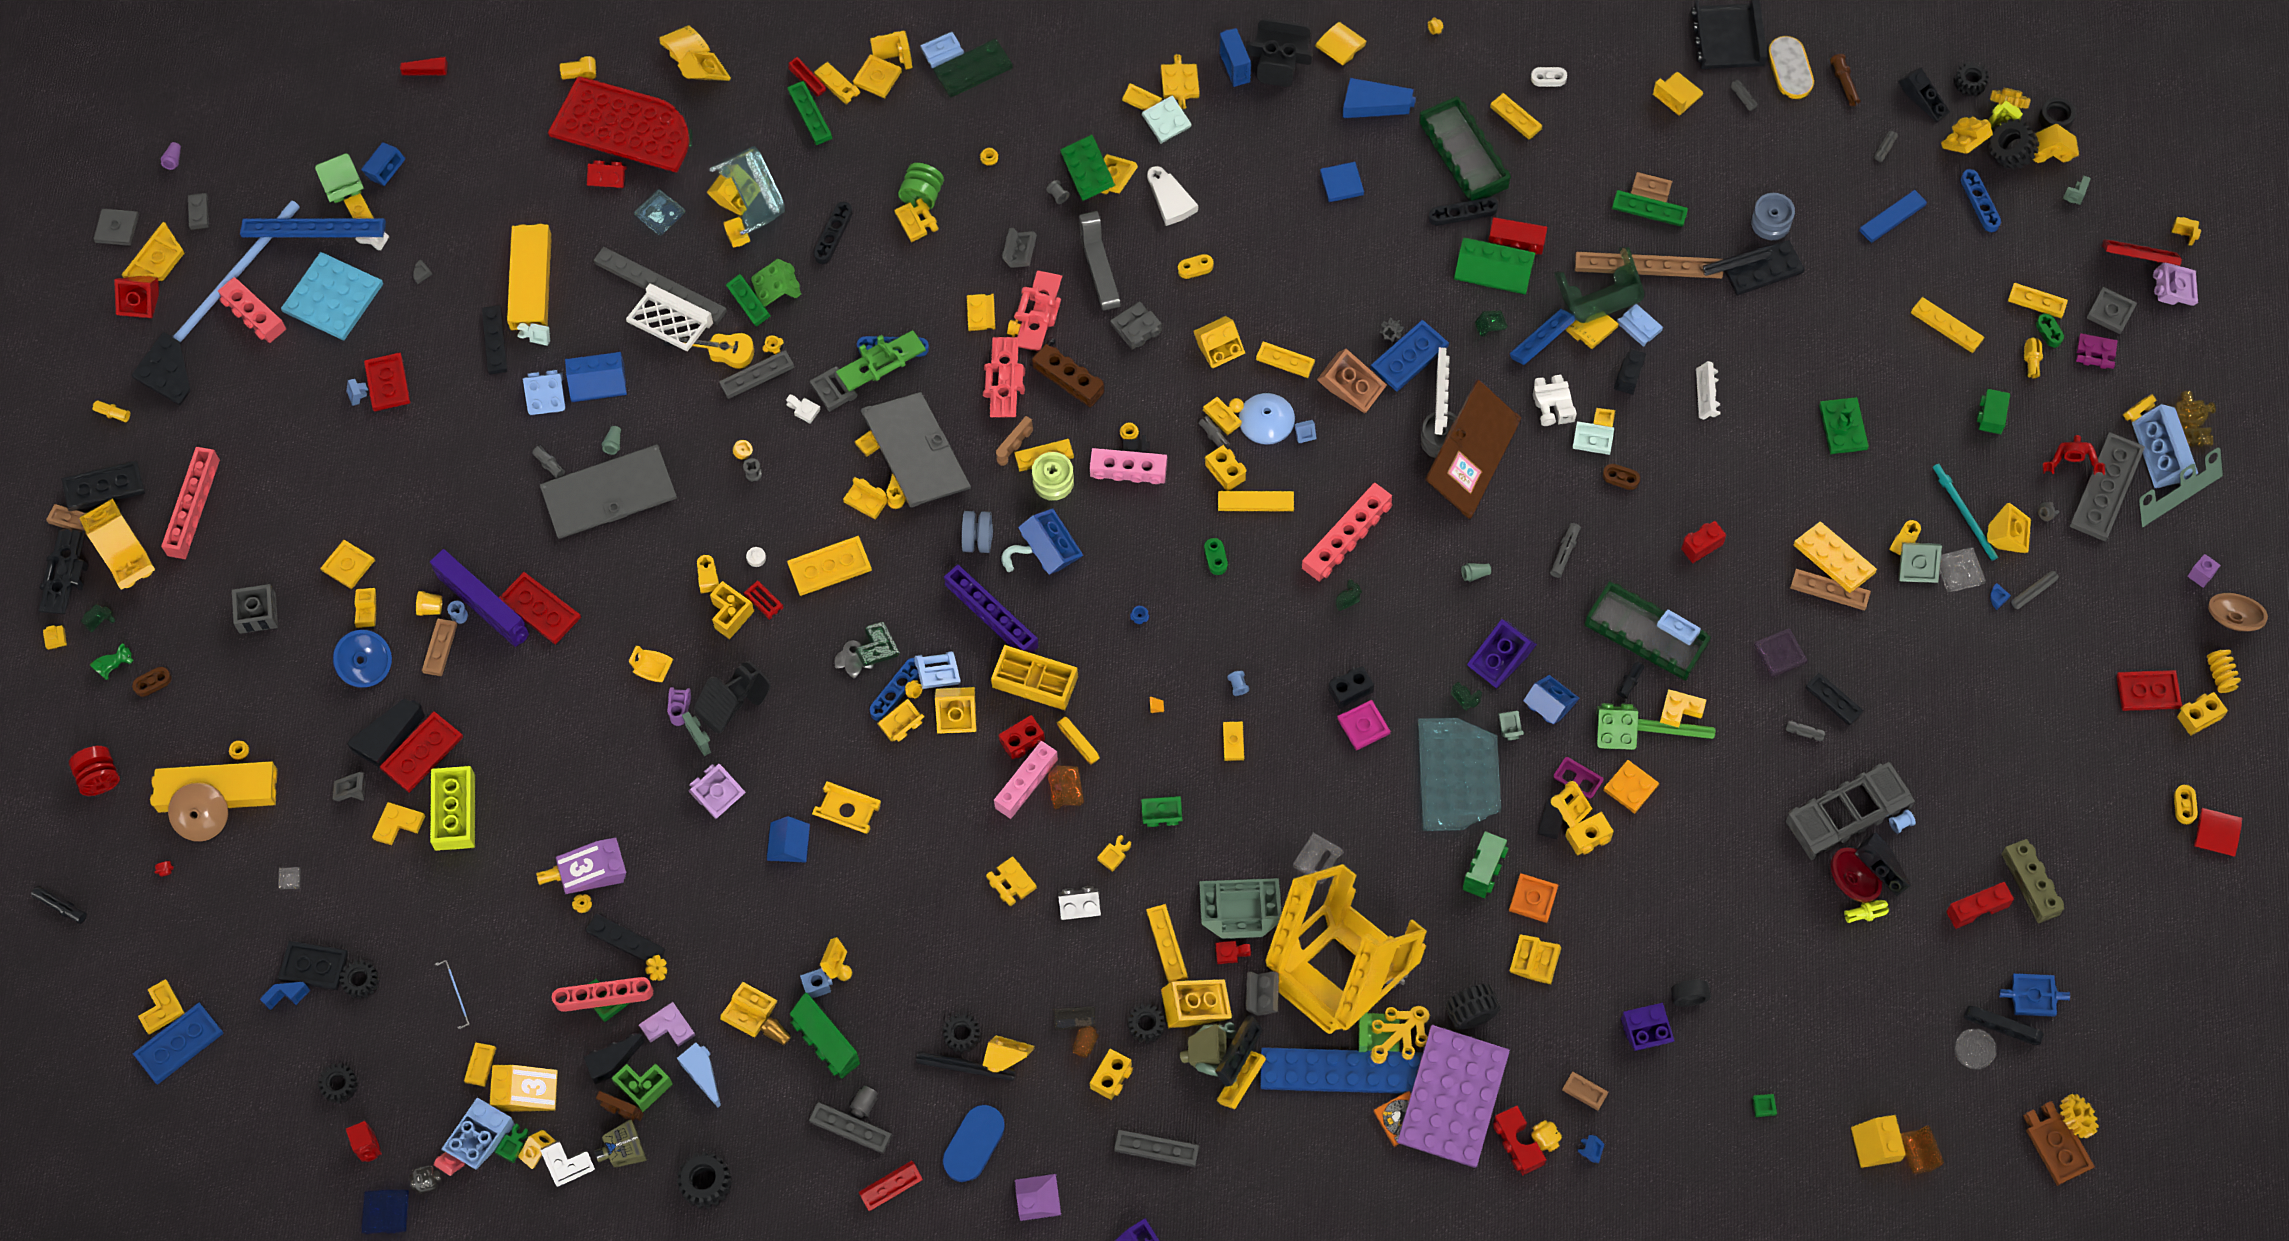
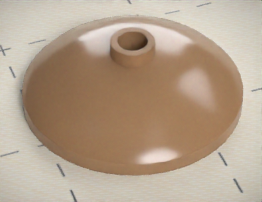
M2217 594L2210 599L2208 605L2209 612L2213 618L2232 630L2254 631L2262 628L2268 619V614L2262 605L2240 594Z
M191 783L180 788L172 796L168 807V816L172 827L182 837L191 841H206L218 835L225 827L228 819V806L224 796L213 786L205 783ZM192 811L197 812L198 816L196 818L192 816Z

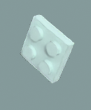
M1173 95L1142 112V116L1160 143L1178 135L1192 125Z

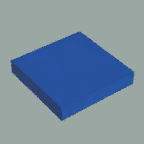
M1355 162L1320 169L1329 202L1364 195Z

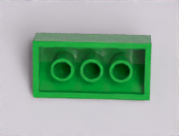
M1463 237L1454 279L1526 295L1535 253Z
M806 992L790 1012L792 1019L790 1023L796 1031L801 1030L804 1034L803 1039L809 1046L813 1045L817 1049L815 1053L819 1059L827 1061L829 1064L827 1068L830 1072L842 1079L860 1065L858 1054Z

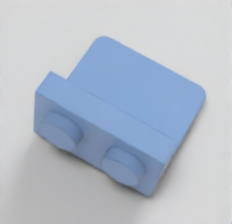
M551 370L546 371L547 375L539 376V372L528 373V377L523 378L527 409L530 415L565 410L562 388L563 373Z

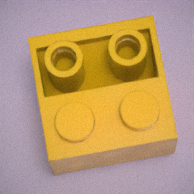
M734 164L724 168L707 193L719 205L741 216L762 188L738 164Z
M1227 316L1193 331L1199 348L1211 368H1215L1245 354L1234 321Z

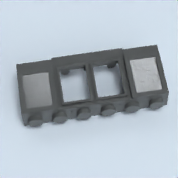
M1888 762L1884 765L1879 764L1868 773L1859 774L1850 783L1849 781L1842 783L1838 787L1839 789L1835 791L1828 790L1817 800L1815 798L1809 800L1801 808L1796 807L1789 811L1785 822L1810 860H1813L1817 853L1823 850L1828 852L1833 848L1834 844L1840 841L1842 843L1847 842L1851 835L1857 832L1859 835L1864 833L1870 825L1875 824L1877 826L1883 822L1884 818L1890 815L1895 817L1905 807L1908 810L1911 809L1915 800L1891 763ZM1861 784L1878 807V810L1863 818L1846 795V792ZM1838 796L1855 820V822L1840 830L1837 829L1822 806Z

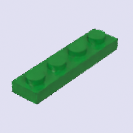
M804 81L787 87L815 144L819 145L831 140L832 134Z
M1617 190L1612 207L1614 210L1681 227L1684 225L1688 211L1686 207Z

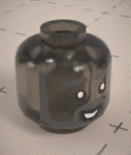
M432 1165L417 1167L409 1175L412 1190H416L418 1194L435 1191L438 1183L441 1182L439 1170H434Z

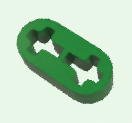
M2050 314L2040 315L2036 322V327L2048 346L2054 348L2060 346L2064 339V334L2057 322Z

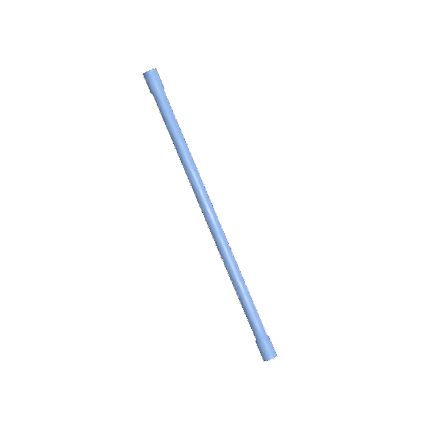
M290 201L277 219H290L300 208L299 205L294 201ZM260 237L177 331L173 338L181 342L221 297L218 290L235 277L237 279L273 237Z

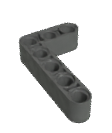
M1098 211L1079 215L1080 238L1101 309L1105 311L1121 307L1102 243L1101 222Z

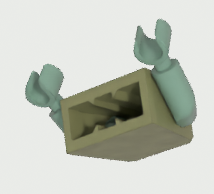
M1229 1022L1225 1024V1027L1216 1024L1204 1025L1196 1034L1188 1038V1050L1180 1052L1181 1061L1183 1063L1189 1062L1199 1072L1218 1077L1215 1071L1227 1052L1226 1037L1232 1039L1236 1036L1234 1024Z

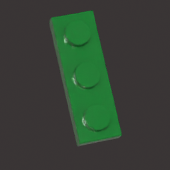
M741 274L726 284L756 327L771 316Z

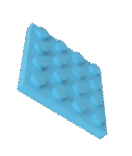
M320 252L281 307L283 313L344 341L382 287L383 282L370 274Z

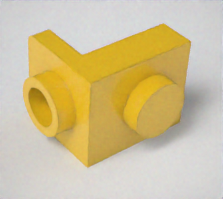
M740 217L723 223L733 248L750 242L749 235Z
M2177 217L2172 226L2171 233L2189 236L2188 245H2193L2194 241L2198 240L2201 229H2198L2199 221Z

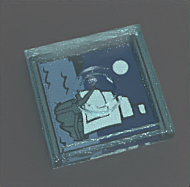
M658 189L634 212V215L661 236L686 212L683 207Z

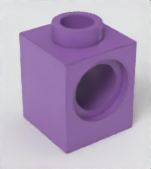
M2204 554L2187 577L2204 588L2221 565Z

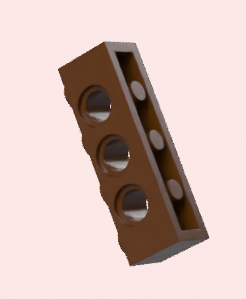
M1045 344L1033 357L1032 362L1035 370L1091 408L1104 394V383L1099 377L1092 376L1086 368L1076 365L1070 357L1062 355L1056 347Z

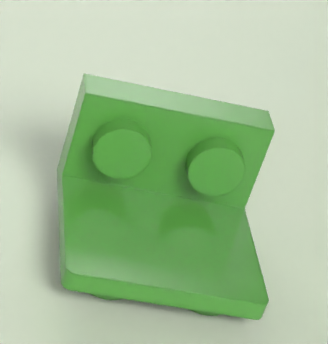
M1367 1011L1359 1019L1358 1051H1372L1373 1047L1382 1045L1395 1033H1374L1371 1029L1373 1021L1381 1020L1384 1024H1399V1019L1388 1021L1385 1018V1014H1374ZM1375 1025L1377 1029L1381 1028V1026ZM1399 1041L1389 1051L1399 1052Z

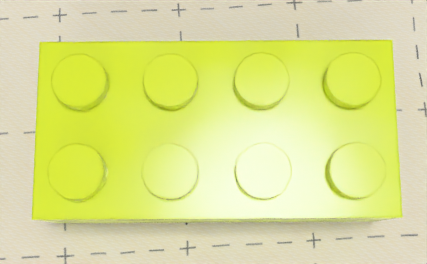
M471 766L431 769V844L435 851L475 848V774Z

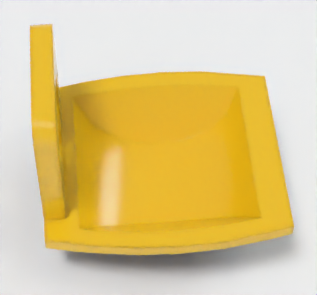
M640 646L635 647L629 659V663L634 668L633 673L655 682H663L673 661V658L651 650H642ZM638 653L639 660L635 662V657Z

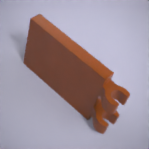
M2052 1101L2041 1106L2043 1113L2049 1118L2043 1122H2040L2034 1109L2023 1115L2025 1121L2031 1126L2026 1131L2057 1186L2095 1168L2078 1136L2074 1135L2073 1129H2068V1126L2063 1121L2065 1117L2061 1113L2058 1114Z

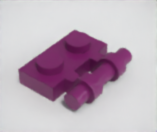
M2080 333L2077 353L2084 354V356L2077 354L2076 362H2081L2086 366L2090 364L2100 366L2102 369H2106V367L2114 369L2115 361L2108 359L2114 360L2116 357L2118 340Z

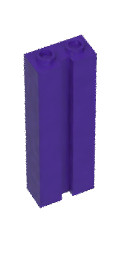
M443 549L430 561L437 578L514 647L527 639L529 633L524 626L523 619L446 550Z

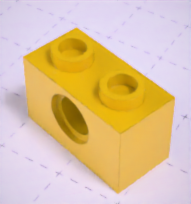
M1600 812L1578 823L1576 826L1568 828L1565 836L1578 856L1581 853H1590L1599 844L1603 846L1609 843L1614 831L1603 813ZM1586 833H1593L1595 837L1589 838L1586 836Z

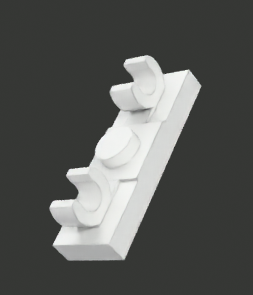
M1709 361L1696 368L1699 418L1706 419L1709 416L1716 417L1720 414L1719 411H1716V407L1720 406V403L1715 401V383L1718 382V379L1714 378V375L1718 373V370L1714 369L1713 363Z

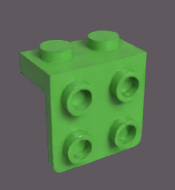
M347 153L315 166L330 202H340L344 200V196L349 194L351 196L361 193V189H364L352 160Z
M777 259L752 276L751 280L756 295L764 307L783 294L794 298L801 295L800 284L796 280L794 267L790 263Z
M1602 703V706H1597V746L1605 749H1635L1637 747L1638 728L1637 708L1633 707L1632 704H1621V707H1613L1614 704Z

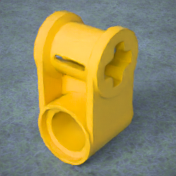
M892 474L886 492L887 502L891 508L898 509L904 505L906 498L895 476Z
M1914 520L1907 521L1889 550L1901 556L1902 542L1915 543L1921 531L1920 524Z
M703 555L697 560L701 594L713 592L719 585L713 558L709 555Z

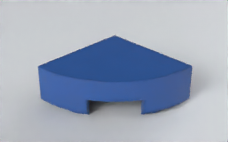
M1996 583L1990 594L1993 607L1997 610L2011 595Z

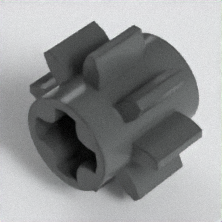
M1390 318L1388 323L1383 321L1382 327L1384 328L1380 330V333H1383L1384 340L1391 339V342H1393L1395 337L1400 339L1402 336L1400 332L1404 329L1399 324L1400 320L1395 321Z

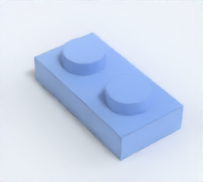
M1667 610L1657 623V627L1689 646L1701 630V628L1670 610Z

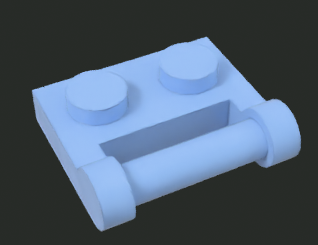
M952 651L946 652L943 655L915 656L914 662L918 670L922 689L958 685L961 682ZM941 662H947V663H948V665L934 666V667H926V668H925V664H933V663H941Z

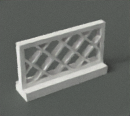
M652 284L647 286V293L626 318L628 323L687 352L705 328H710L713 324L710 312ZM650 300L655 302L656 306L645 308L644 305ZM667 308L671 312L660 315L659 310ZM657 310L658 316L647 318L646 313ZM644 313L645 319L638 321L634 319L636 315ZM683 316L686 320L675 323L674 317ZM672 318L673 324L662 326L661 320ZM656 321L660 323V327L655 328L649 327L648 324ZM690 324H700L698 329L690 330ZM687 325L688 331L677 333V327ZM675 329V334H664V330ZM690 336L686 344L680 342L679 338Z

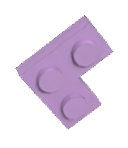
M673 1002L639 1024L650 1042L668 1031L679 1047L695 1036V1033Z

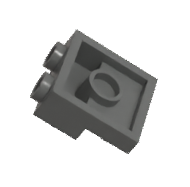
M1141 302L1136 303L1110 320L1112 327L1132 350L1136 347H1141L1148 339L1156 337L1162 331V323L1152 311L1148 312Z

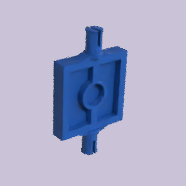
M2013 974L2012 989H1999L2000 998H2012L2014 1015L2055 1017L2057 1015V1001L2070 1000V992L2057 991L2054 975Z

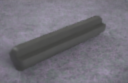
M2050 571L2014 598L2011 605L2015 609H2020L2056 582L2059 578L2058 574L2055 571Z

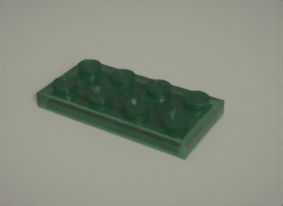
M995 38L934 67V73L951 98L1012 69L1013 64Z

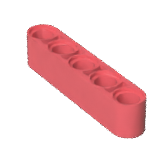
M631 978L559 988L553 992L552 1001L559 1011H573L646 1001L652 997L653 988L647 978ZM642 986L648 987L644 992L638 991ZM621 989H627L625 994H618ZM603 991L607 992V995L605 997H598L599 993ZM587 994L584 1000H578L580 995ZM561 997H567L565 1002L558 1003Z

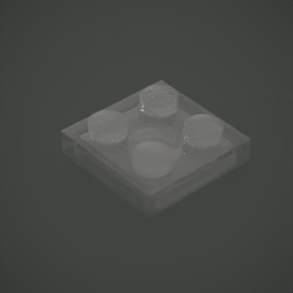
M1973 547L1941 555L1939 570L1948 592L1985 584L1986 580Z

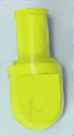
M1884 900L1863 902L1859 908L1845 910L1844 915H1847L1845 919L1848 923L1861 919L1872 921L1873 918L1884 916L1889 912L1888 904Z

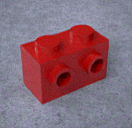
M1716 521L1710 524L1705 523L1700 527L1699 531L1691 532L1685 536L1682 551L1694 563L1724 544L1726 534Z

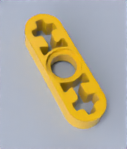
M1067 717L1057 722L1063 734L1089 764L1092 765L1099 759L1095 749Z

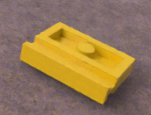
M985 294L967 295L969 331L987 330V328L995 329L994 294L986 296Z

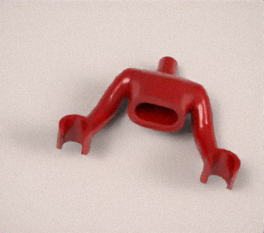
M2079 435L2074 436L2073 442L2061 443L2052 461L2043 463V474L2047 471H2051L2054 474V468L2061 461L2063 454H2065V459L2070 462L2083 461L2085 455L2088 454L2093 466L2094 475L2098 472H2102L2105 475V464L2098 461L2093 445L2081 442V436Z

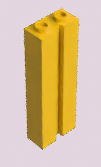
M521 224L512 226L507 316L510 330H518L519 323H525L529 327L531 323L542 326L548 325L551 232L548 225Z
M273 762L155 769V776H152L154 792L151 794L150 801L157 812H168L172 796L180 788L191 783H205L216 788L224 796L228 808L276 805L275 783H277V768Z

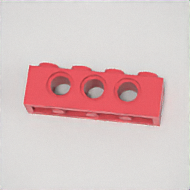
M235 277L218 290L221 296L219 299L225 307L230 306L232 308L231 311L237 318L242 317L244 324L249 329L254 328L256 335L261 340L265 339L271 343L286 330L283 321Z

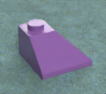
M1056 1174L1015 1180L1020 1221L1061 1215Z

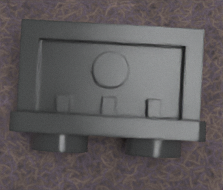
M1009 228L1002 258L1010 268L1030 266L1037 237L1034 231L1018 233L1014 228Z

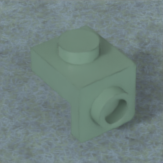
M1518 710L1498 713L1502 737H1507L1508 740L1519 739V735H1524L1523 730H1521Z

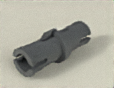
M1208 416L1199 421L1200 426L1208 434V438L1213 440L1218 448L1224 445L1227 449L1230 446V443L1221 434L1220 428L1216 427Z
M537 446L533 450L532 454L542 463V467L550 471L556 479L564 475L565 470L558 465L556 459L552 455L550 456L542 446Z

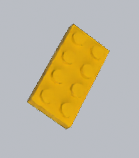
M1821 521L1794 542V546L1849 593L1876 573L1877 569Z
M859 536L787 561L800 596L872 571Z

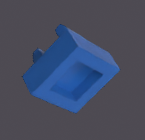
M1589 1135L1588 1139H1581V1142L1586 1146L1584 1150L1578 1149V1152L1582 1156L1587 1157L1591 1162L1599 1163L1604 1143L1594 1135Z

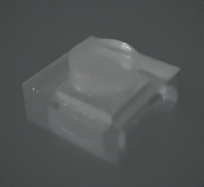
M299 867L279 868V889H300L301 869Z

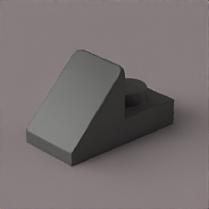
M358 772L334 781L333 800L341 801L353 797L364 801L366 786L364 774Z

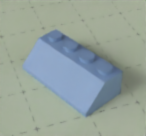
M2161 404L2132 422L2139 444L2145 446L2143 456L2155 488L2181 483V471L2189 465L2195 464L2176 409ZM2186 470L2183 478L2185 480L2189 479L2193 470Z

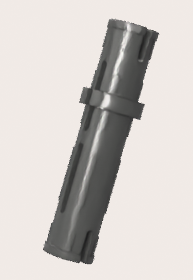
M1570 523L1565 537L1561 540L1562 545L1550 571V574L1554 577L1561 578L1572 548L1577 544L1576 538L1581 529L1578 524ZM1572 537L1568 547H1566L1569 538ZM1565 554V555H1564V558H1563V560H1562V563L1559 564V563H1560V560H1561V558H1562V555Z

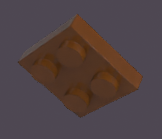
M601 1091L597 1094L596 1099L604 1110L615 1114L617 1111L618 1114L627 1120L634 1121L636 1119L641 1121L644 1113L636 1106Z

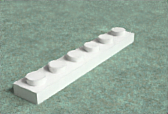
M1439 348L1437 360L1435 434L1442 435L1443 427H1447V416L1444 415H1447L1448 404L1445 403L1448 402L1449 368L1447 367H1449V356H1446V348Z

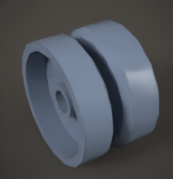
M1768 193L1761 196L1756 202L1751 219L1754 232L1767 240H1778L1785 237L1790 230L1794 218V204L1788 197L1779 193Z
M964 511L962 523L963 552L973 553L977 541L980 553H990L993 539L992 512L981 511L977 523L974 511Z

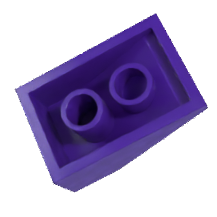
M1501 619L1467 665L1495 688H1498L1521 665L1537 644L1510 622Z

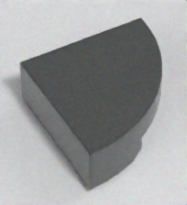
M421 259L416 263L413 273L417 285L432 275L430 269Z

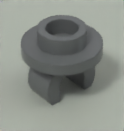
M2052 502L2041 503L2038 507V515L2044 521L2052 520L2059 513L2058 510L2055 511Z

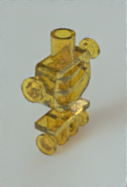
M2192 391L2182 392V401L2177 402L2174 408L2176 409L2181 426L2190 428L2183 429L2185 437H2188L2186 438L2188 445L2194 447L2195 443H2198L2199 447L2204 444L2212 446L2213 436L2210 434L2212 431L2211 427H2198L2204 424L2208 417V412L2215 413V404L2210 402L2209 405H2205L2203 400L2194 401Z

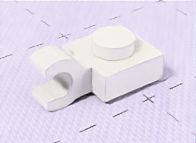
M790 394L786 399L788 402L787 406L795 409V416L810 424L820 411V406L806 398L800 402L795 396Z

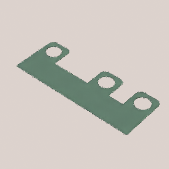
M2216 448L2206 455V470L2196 476L2195 464H2191L2183 469L2180 473L2181 486L2156 502L2155 490H2150L2141 496L2139 502L2142 528L2223 476L2220 448ZM2213 453H2217L2218 457L2214 463H2209L2208 460L2210 455ZM2192 469L2191 477L2185 480L2183 478L2185 471ZM2147 495H2152L2151 502L2148 505H2143L2144 498Z

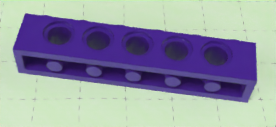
M956 565L944 576L945 586L1010 647L1033 653L1039 648L1038 638L963 568Z

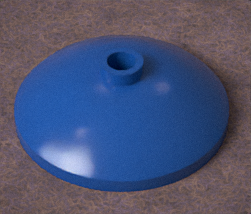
M356 630L346 634L338 641L333 652V665L338 676L347 684L359 688L371 687L381 682L388 674L392 663L391 651L386 641L378 634L368 630ZM357 657L363 659L361 664L357 662Z

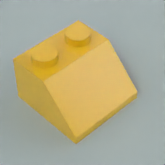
M975 687L936 689L937 734L976 732Z
M1896 1115L1874 1118L1851 1127L1861 1168L1899 1162L1906 1155Z

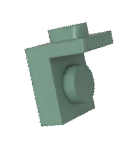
M2083 176L2081 182L2077 181L2075 188L2068 187L2063 199L2080 205L2091 178Z

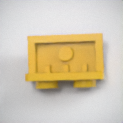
M906 699L877 724L890 741L897 740L899 742L908 735L906 731L911 727L914 730L922 724L921 719L924 718V715L916 710L909 699Z

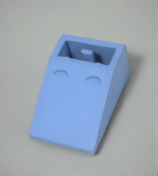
M476 1098L442 1150L472 1168L477 1169L497 1149L505 1134L508 1135L515 1124L510 1116Z

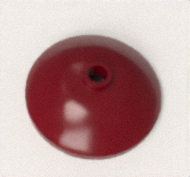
M1842 848L1838 850L1831 859V872L1839 889L1848 897L1859 902H1871L1876 899L1881 893L1882 881L1855 854L1856 849Z

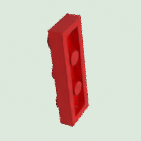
M910 1161L858 1193L868 1211H871L923 1179L914 1162Z

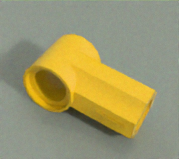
M588 56L582 57L577 62L560 63L562 79L580 76L593 80L596 77L595 59Z

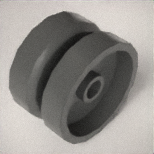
M1447 411V415H1444L1447 416V427H1443L1442 435L1435 434V412L1427 416L1423 422L1421 446L1433 458L1437 457L1453 422L1457 418L1455 414Z

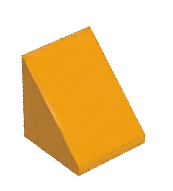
M1150 697L1151 713L1164 712L1163 700Z

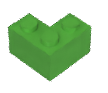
M627 1064L612 1077L615 1085L642 1112L673 1085L670 1078L657 1064L653 1065L641 1078Z

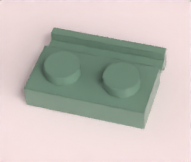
M689 711L682 715L685 726L703 755L706 756L711 753L708 745L710 739L705 731H700L699 727L701 725L697 717H692Z

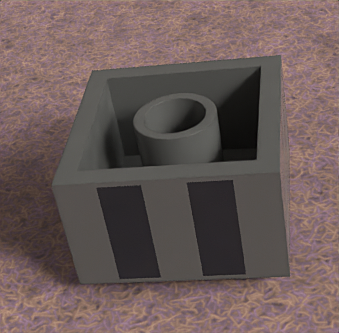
M270 584L232 590L233 621L239 633L278 628L276 593Z

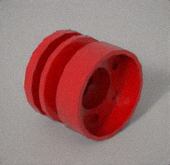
M105 746L85 748L74 754L69 760L71 772L76 777L75 782L82 795L95 796L114 788L120 781L116 766L113 765L111 753Z

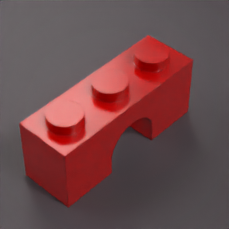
M2002 882L1951 903L1946 912L1955 929L1974 922L1977 917L1990 911L1993 914L2008 908L2014 898L2006 883Z
M1515 1106L1496 1115L1493 1127L1498 1135L1501 1134L1504 1140L1502 1142L1504 1149L1507 1153H1511L1515 1169L1517 1171L1520 1170L1523 1176L1544 1166L1546 1158L1537 1142L1523 1145L1517 1140L1516 1134L1524 1130L1527 1123L1518 1106Z

